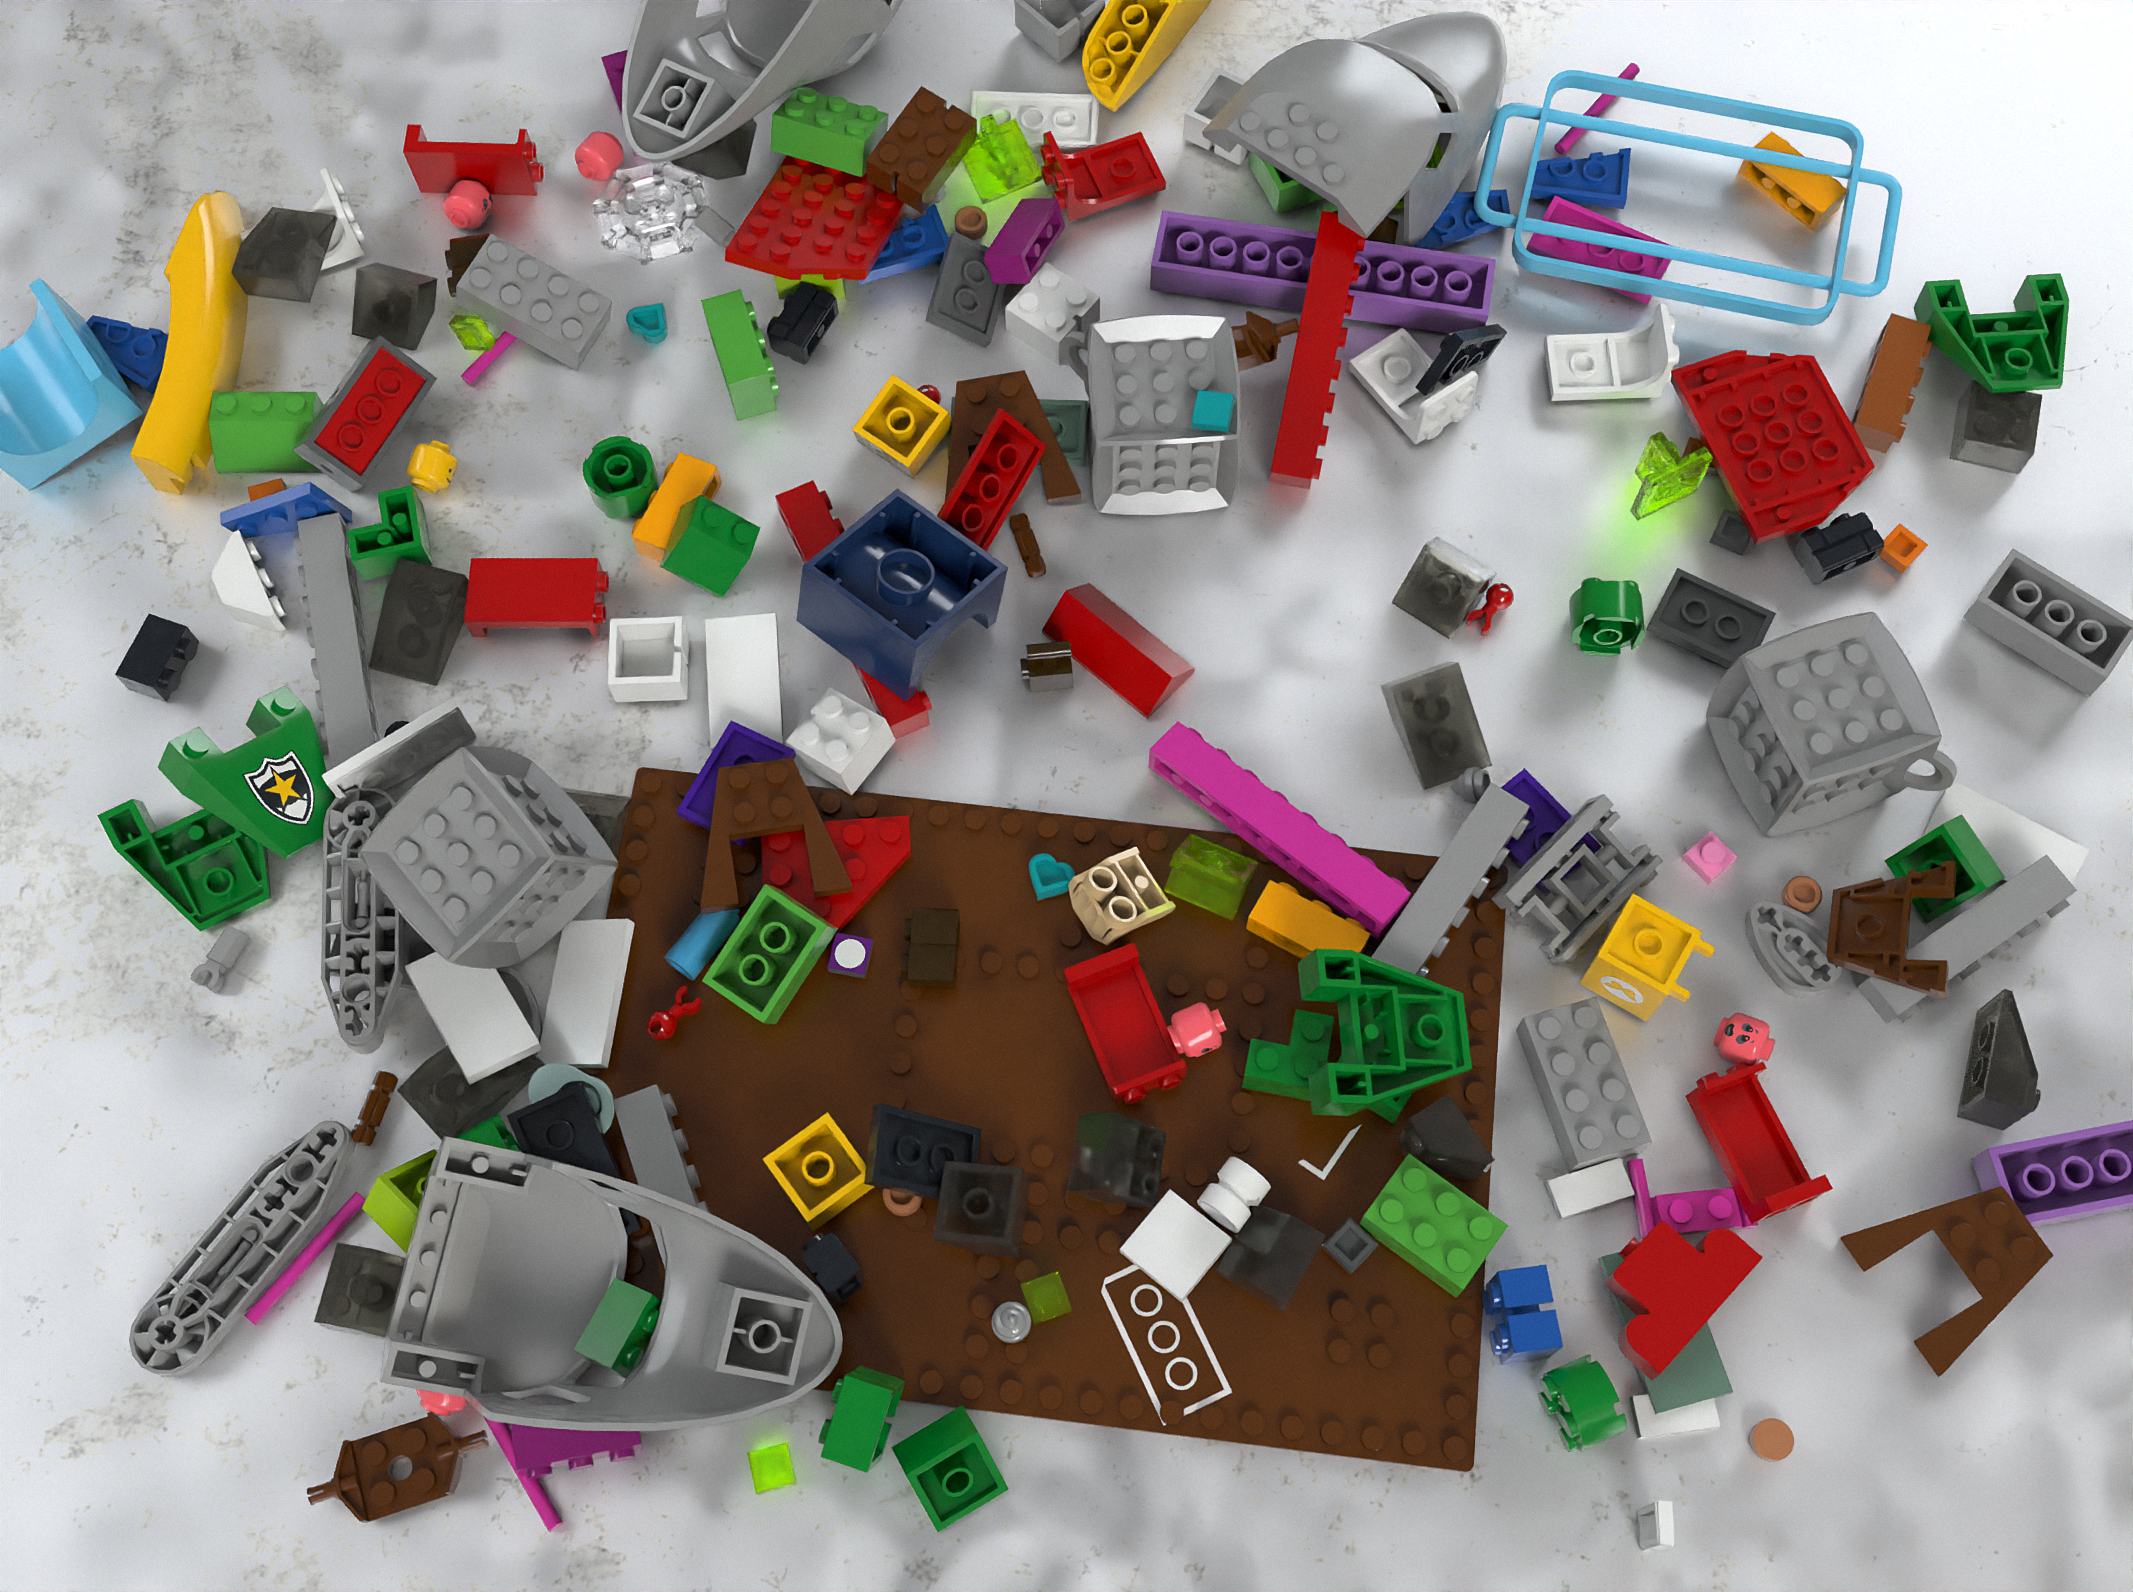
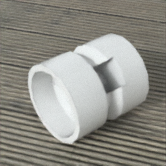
M1229 1157L1217 1173L1219 1183H1210L1197 1200V1203L1206 1214L1220 1225L1232 1232L1238 1233L1251 1216L1249 1206H1258L1271 1186L1260 1173L1238 1158Z

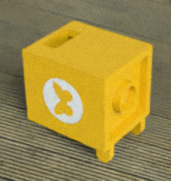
M1632 893L1612 924L1579 984L1647 1022L1668 994L1682 1002H1687L1691 993L1676 984V979L1692 950L1705 957H1712L1715 948L1700 939L1702 931Z

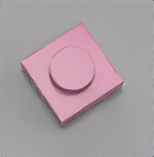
M1712 831L1682 857L1708 885L1738 858Z

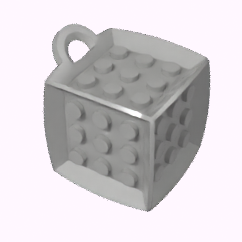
M1156 314L1092 323L1088 327L1086 334L1079 331L1070 332L1062 340L1061 348L1070 367L1084 381L1085 391L1089 397L1088 457L1096 510L1100 513L1121 515H1169L1230 506L1237 493L1241 475L1240 380L1230 320L1223 316ZM1079 349H1084L1088 352V366L1078 354ZM1198 390L1234 394L1235 403L1229 432L1193 429L1191 421Z
M1874 612L1845 616L1805 627L1742 654L1719 680L1707 708L1706 719L1726 771L1747 810L1763 834L1768 837L1793 833L1840 819L1900 793L1907 787L1924 791L1945 790L1952 786L1957 774L1955 763L1947 755L1937 750L1942 735L1932 707L1914 669L1889 629ZM1922 759L1934 766L1935 773L1923 776L1907 770L1917 760Z
M486 746L460 747L446 757L393 806L371 832L363 845L358 847V859H363L372 876L395 908L447 962L456 965L482 969L508 967L523 962L573 920L598 893L618 867V861L596 828L575 802L549 775L532 760L518 753Z

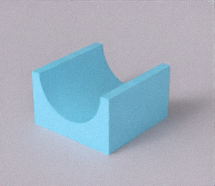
M41 278L29 285L37 299V312L31 326L18 340L0 350V468L29 491L145 413L92 330L86 324L84 318Z

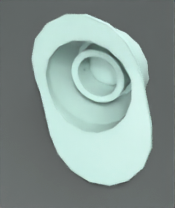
M562 1062L548 1063L540 1067L533 1074L528 1087L531 1104L573 1085L583 1083L603 1133L605 1134L610 1128L615 1110L613 1095L609 1087L602 1080L589 1076L577 1068Z

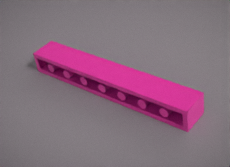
M1177 721L1150 748L1149 769L1346 917L1361 923L1365 927V931L1371 933V936L1378 941L1396 922L1407 906L1411 893L1407 891L1401 881L1388 877L1376 867L1370 858L1364 855L1360 856L1349 848L1340 836L1333 833L1330 834L1318 825L1313 816L1296 809L1282 793L1269 789L1260 782L1259 778L1252 771L1244 770L1234 763L1225 751L1219 748L1215 749L1204 741L1201 734L1195 729L1187 728Z

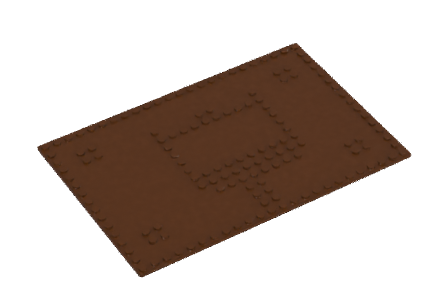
M641 767L636 771L618 857V867L615 871L606 919H629L635 923L608 1068L577 1069L589 1076L602 1080L609 1087L613 1100L655 1084L658 1085L664 1095L670 1093L677 1110V1115L672 1117L675 1130L682 1129L689 1147V1151L683 1153L687 1166L694 1165L701 1187L695 1189L699 1203L705 1201L710 1214L754 1235L783 1254L821 1289L837 1315L841 1326L843 1343L838 1363L832 1372L812 1390L833 1392L839 1378L844 1379L847 1373L849 1374L859 1366H863L905 1380L900 1401L953 1408L963 1405L964 1409L1457 1472H1469L1473 1468L1483 1314L1481 1293L1484 1291L1486 1258L1464 1290L1455 1298L1368 1232L1366 1233L1379 1245L1351 1275L1322 1248V1245L1349 1217L1359 1225L1367 1210L1408 1154H1411L1487 1211L1489 1210L1506 908L1500 909L1491 898L1507 883L1508 869L1504 864L1499 869L1493 866L1490 868L1485 876L1490 879V882L1479 898L1472 895L1465 905L1470 911L1459 928L1453 925L1450 927L1445 935L1450 941L1439 958L1432 955L1425 964V967L1430 969L1425 979L1463 993L1472 1069L1414 1091L1395 1124H1392L1370 1109H1365L1349 1116L1312 1115L1311 1101L1242 1088L1251 1038L1288 1046L1296 1009L1334 1016L1327 1063H1337L1342 1055L1337 1002L1301 1000L1298 962L1302 959L1246 929L1248 917L1268 882L1272 880L1277 884L1280 882L1287 883L1294 887L1303 898L1311 902L1317 900L1331 908L1333 914L1344 920L1348 917L1237 834L855 791L853 795H850L842 789L806 785L823 822L909 815L912 855L839 932L841 934L873 939L874 945L866 979L828 971L834 937L817 960L776 1024H765L702 982L731 935L695 980L685 977L665 960L664 956L701 912L700 903L710 831L678 817L676 812L699 773ZM761 836L748 838L743 847L730 841L740 910L737 916L741 920L763 888ZM1137 847L1140 851L1139 857L1167 899L1173 901L1176 907L1164 917L1128 932L1107 946L1091 937L1072 907L1069 891L1037 901L1029 875V863L1037 854H1049L1057 863L1063 862L1070 865L1075 872V876L1108 857ZM1349 847L1360 856L1364 855L1370 858L1376 867L1388 877L1401 881L1407 891L1411 893L1408 903L1440 858L1437 856ZM913 907L959 909L961 920L955 989L910 988L908 977L902 976V955L909 954L911 941H905L904 938L905 919L912 918ZM1392 926L1379 941L1370 935L1367 946L1362 954L1372 957ZM1134 942L1140 955L1139 963L1167 1027L1172 1025L1171 1017L1174 1013L1202 1002L1209 1007L1210 1011L1218 1009L1227 1030L1220 1033L1222 1045L1219 1048L1193 1059L1186 1056L1185 1053L1179 1055L1181 1060H1184L1187 1065L1186 1076L1182 1077V1082L1179 1085L1167 1090H1161L1160 1087L1146 1092L1147 1096L1132 1104H1125L1124 1101L1115 1104L1063 981V969ZM686 985L688 995L682 1000V1005L692 1003L698 997L701 998V1009L692 1015L684 1014L677 1021V1029L671 1038L658 1041L648 1033L646 1025L651 1014L656 1011H667L676 1002L675 995L680 987ZM880 1103L982 1129L974 1206L965 1208L923 1198L917 1211L907 1216H898L887 1209L883 1200L884 1188L874 1187L815 1231L810 1229L763 1161V1158L828 1112L866 1164L873 1106ZM614 1110L612 1124L604 1135L623 1180L638 1185ZM1360 1126L1324 1180L1298 1163L1304 1159L1320 1171H1323L1348 1133ZM1229 1157H1235L1247 1163L1260 1173L1271 1186L1258 1206H1249L1251 1216L1238 1233L1232 1232L1220 1225L1206 1214L1197 1203V1200L1210 1183H1219L1217 1173ZM1169 1189L1232 1238V1242L1187 1296L1232 1393L1185 1416V1408L1224 1390L1183 1302H1180L1140 1268L1105 1284L1108 1276L1134 1265V1263L1120 1253V1248ZM638 1215L643 1228L627 1235V1265L624 1281L653 1294L661 1301L664 1291L665 1267L650 1220ZM820 1233L824 1236L834 1233L846 1251L849 1252L860 1266L867 1280L865 1286L842 1305L835 1306L801 1260L805 1252L803 1250L804 1245ZM1104 1285L1161 1405L1159 1415L1102 1295ZM1141 1285H1152L1162 1295V1306L1152 1316H1141L1132 1308L1131 1295ZM1142 1289L1135 1296V1305L1142 1312H1151L1158 1305V1296L1151 1289ZM1008 1301L1024 1305L1029 1311L1032 1321L1028 1335L1016 1343H1006L1000 1340L994 1334L991 1325L994 1311L1001 1304ZM1169 1321L1177 1327L1180 1340L1173 1351L1160 1353L1150 1346L1148 1332L1156 1322ZM1160 1325L1154 1329L1152 1340L1158 1348L1167 1349L1175 1343L1176 1334L1170 1326ZM1175 1358H1187L1196 1366L1197 1379L1189 1389L1177 1390L1170 1386L1166 1380V1367ZM1176 1362L1170 1368V1379L1178 1386H1185L1193 1378V1369L1186 1362Z

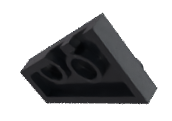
M1493 324L1449 333L1439 346L1441 349L1440 353L1415 388L1426 396L1433 392L1434 386L1438 381L1445 385L1460 370L1465 373L1488 360L1507 334V331L1499 324Z

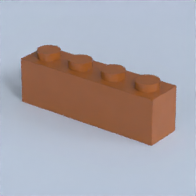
M1891 313L1884 325L1851 422L1864 447L1886 454L1893 442H1900L1906 428V423L1901 422L1903 414H1909L1915 400V396L1910 394L1911 389L1918 386L1924 368L1919 367L1921 360L1925 361L1932 346V341L1927 340L1931 329L1930 325Z

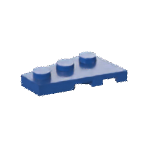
M1631 148L1619 149L1617 154L1603 155L1602 152L1590 153L1589 158L1575 160L1570 157L1538 161L1529 198L1553 200L1554 196H1558L1577 204L1624 209L1627 200Z
M1507 189L1490 190L1487 205L1491 210L1510 214ZM1476 191L1456 192L1422 240L1420 239L1415 247L1437 251L1496 230L1502 226L1489 224L1477 216L1474 209Z
M935 204L926 208V214L918 219L913 220L910 217L900 223L901 228L891 234L866 280H857L859 285L942 262L949 237Z
M92 315L86 324L92 330L119 374L153 395L163 368L169 334L159 329L149 328L147 330L134 327L127 322Z
M310 481L220 512L221 525L231 532L239 530L244 538L298 531L297 521L338 512L345 523H353L352 510Z

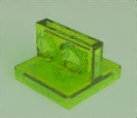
M992 114L980 118V132L977 133L975 143L966 153L962 162L982 204L984 205L1041 181V170L1016 118L997 125Z
M1662 431L1649 437L1635 470V474L1642 482V485L1630 511L1637 521L1696 493L1713 458L1706 447L1681 458L1677 446L1672 441H1669Z
M1190 834L1174 852L1169 865L1172 867L1164 892L1233 920L1246 887L1254 876L1259 862Z

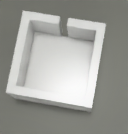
M1217 67L1185 112L1183 138L1207 150L1213 146L1215 147V154L1240 165L1249 150L1237 144L1229 153L1203 137L1202 131L1243 86L1246 80Z
M1046 262L1034 275L1030 283L1026 284L1005 307L1006 331L1060 365L1065 359L1061 348L1062 340L1072 331L1086 334L1088 327L1100 320V296Z
M683 617L610 619L607 685L615 702L687 700L688 669L686 664H688L689 634Z
M830 687L810 711L813 716L812 720L805 717L785 742L788 747L795 750V760L798 764L853 795L895 743L896 739L885 718Z

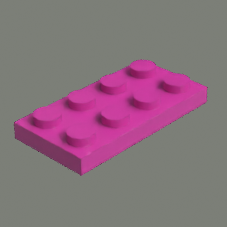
M1554 196L1541 219L1542 221L1669 245L1558 196ZM1538 233L1532 235L1526 248L1530 253L1538 256L1660 280L1672 261L1670 259ZM1606 287L1645 305H1648L1652 298L1651 295Z

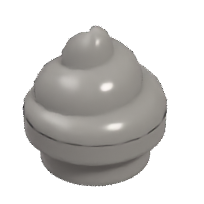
M1478 767L1467 768L1464 774L1458 777L1457 782L1452 784L1451 788L1465 801L1477 804L1491 783L1487 770H1479Z
M1008 1301L1001 1304L994 1311L991 1325L994 1334L1000 1340L1006 1343H1016L1028 1335L1032 1321L1030 1313L1024 1305Z

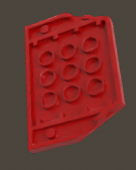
M787 155L725 249V261L789 280H801L802 274H823L824 280H837L841 278L866 280L904 213L906 204L897 199L896 192L890 195L869 182L866 172L860 177Z
M1733 350L1671 370L1670 382L1755 545L1822 524L1872 474L1875 468L1874 463L1814 356H1787L1783 353L1771 352L1769 356L1747 355L1745 350Z

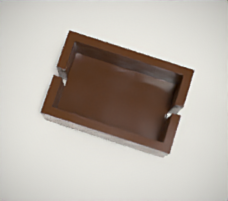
M923 86L919 88L866 159L867 180L892 195L895 192V174L898 175L897 199L921 214L975 143L977 136V119L954 105L947 109L946 100Z

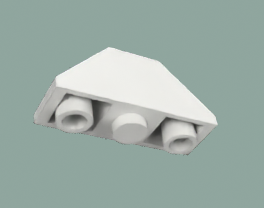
M239 530L232 532L211 573V578L222 604L236 620L279 633L286 630L281 616L286 615L284 607L278 596L272 597L269 588L274 587L272 579L266 568L260 569L257 563L258 560L262 559L259 549L253 540L247 542Z

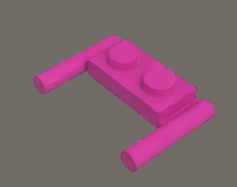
M1643 1159L1627 1161L1630 1181L1635 1193L1633 1197L1642 1239L1660 1221L1666 1222L1680 1235L1706 1233L1719 1228L1736 1230L1758 1227V1222L1751 1224L1733 1187L1663 1194L1650 1198Z

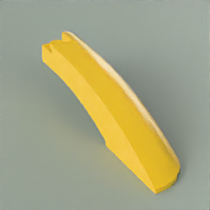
M1110 0L1091 30L1083 50L1082 68L1087 85L1094 97L1103 106L1115 112L1168 58L1212 0Z
M215 190V193L212 194L204 193L195 202L186 218L164 270V275L170 283L171 296L169 336L165 358L155 395L130 453V457L155 490L182 495L186 483H189L192 478L193 466L207 468L213 453L208 423L213 392H234L244 347L248 312L247 251L240 235L241 232H244L239 204L232 195L224 191Z

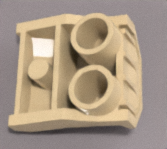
M1137 847L1106 858L1096 866L1073 877L1068 884L1074 911L1091 937L1107 946L1128 932L1164 917L1176 907L1173 901L1167 899L1139 857L1140 851Z

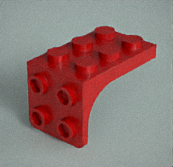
M1051 131L1043 133L1044 145L1040 146V153L1044 166L1040 167L1041 175L1045 185H1051L1054 191L1052 193L1053 198H1058L1061 211L1063 210L1068 222L1166 190V181L1142 132L1072 154L1061 153Z

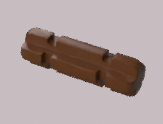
M1025 513L1011 516L1009 520L1010 527L1016 537L1015 541L1022 560L1026 565L1025 568L1030 578L1043 576L1046 573V565L1043 557L1040 555L1041 551L1034 532L1030 528L1031 524L1028 516Z
M378 1071L372 1082V1085L375 1087L373 1090H369L357 1118L360 1120V1123L355 1124L351 1132L355 1143L363 1146H370L373 1143L377 1133L374 1131L375 1126H380L391 1099L388 1097L389 1092H394L398 1082V1078L394 1074L386 1071Z

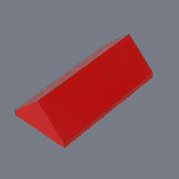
M999 408L937 517L987 552L1047 445L1005 410Z
M1090 583L1065 590L1042 629V633L1052 642L1069 641L1071 644V657L1147 720L1195 672L1193 666Z

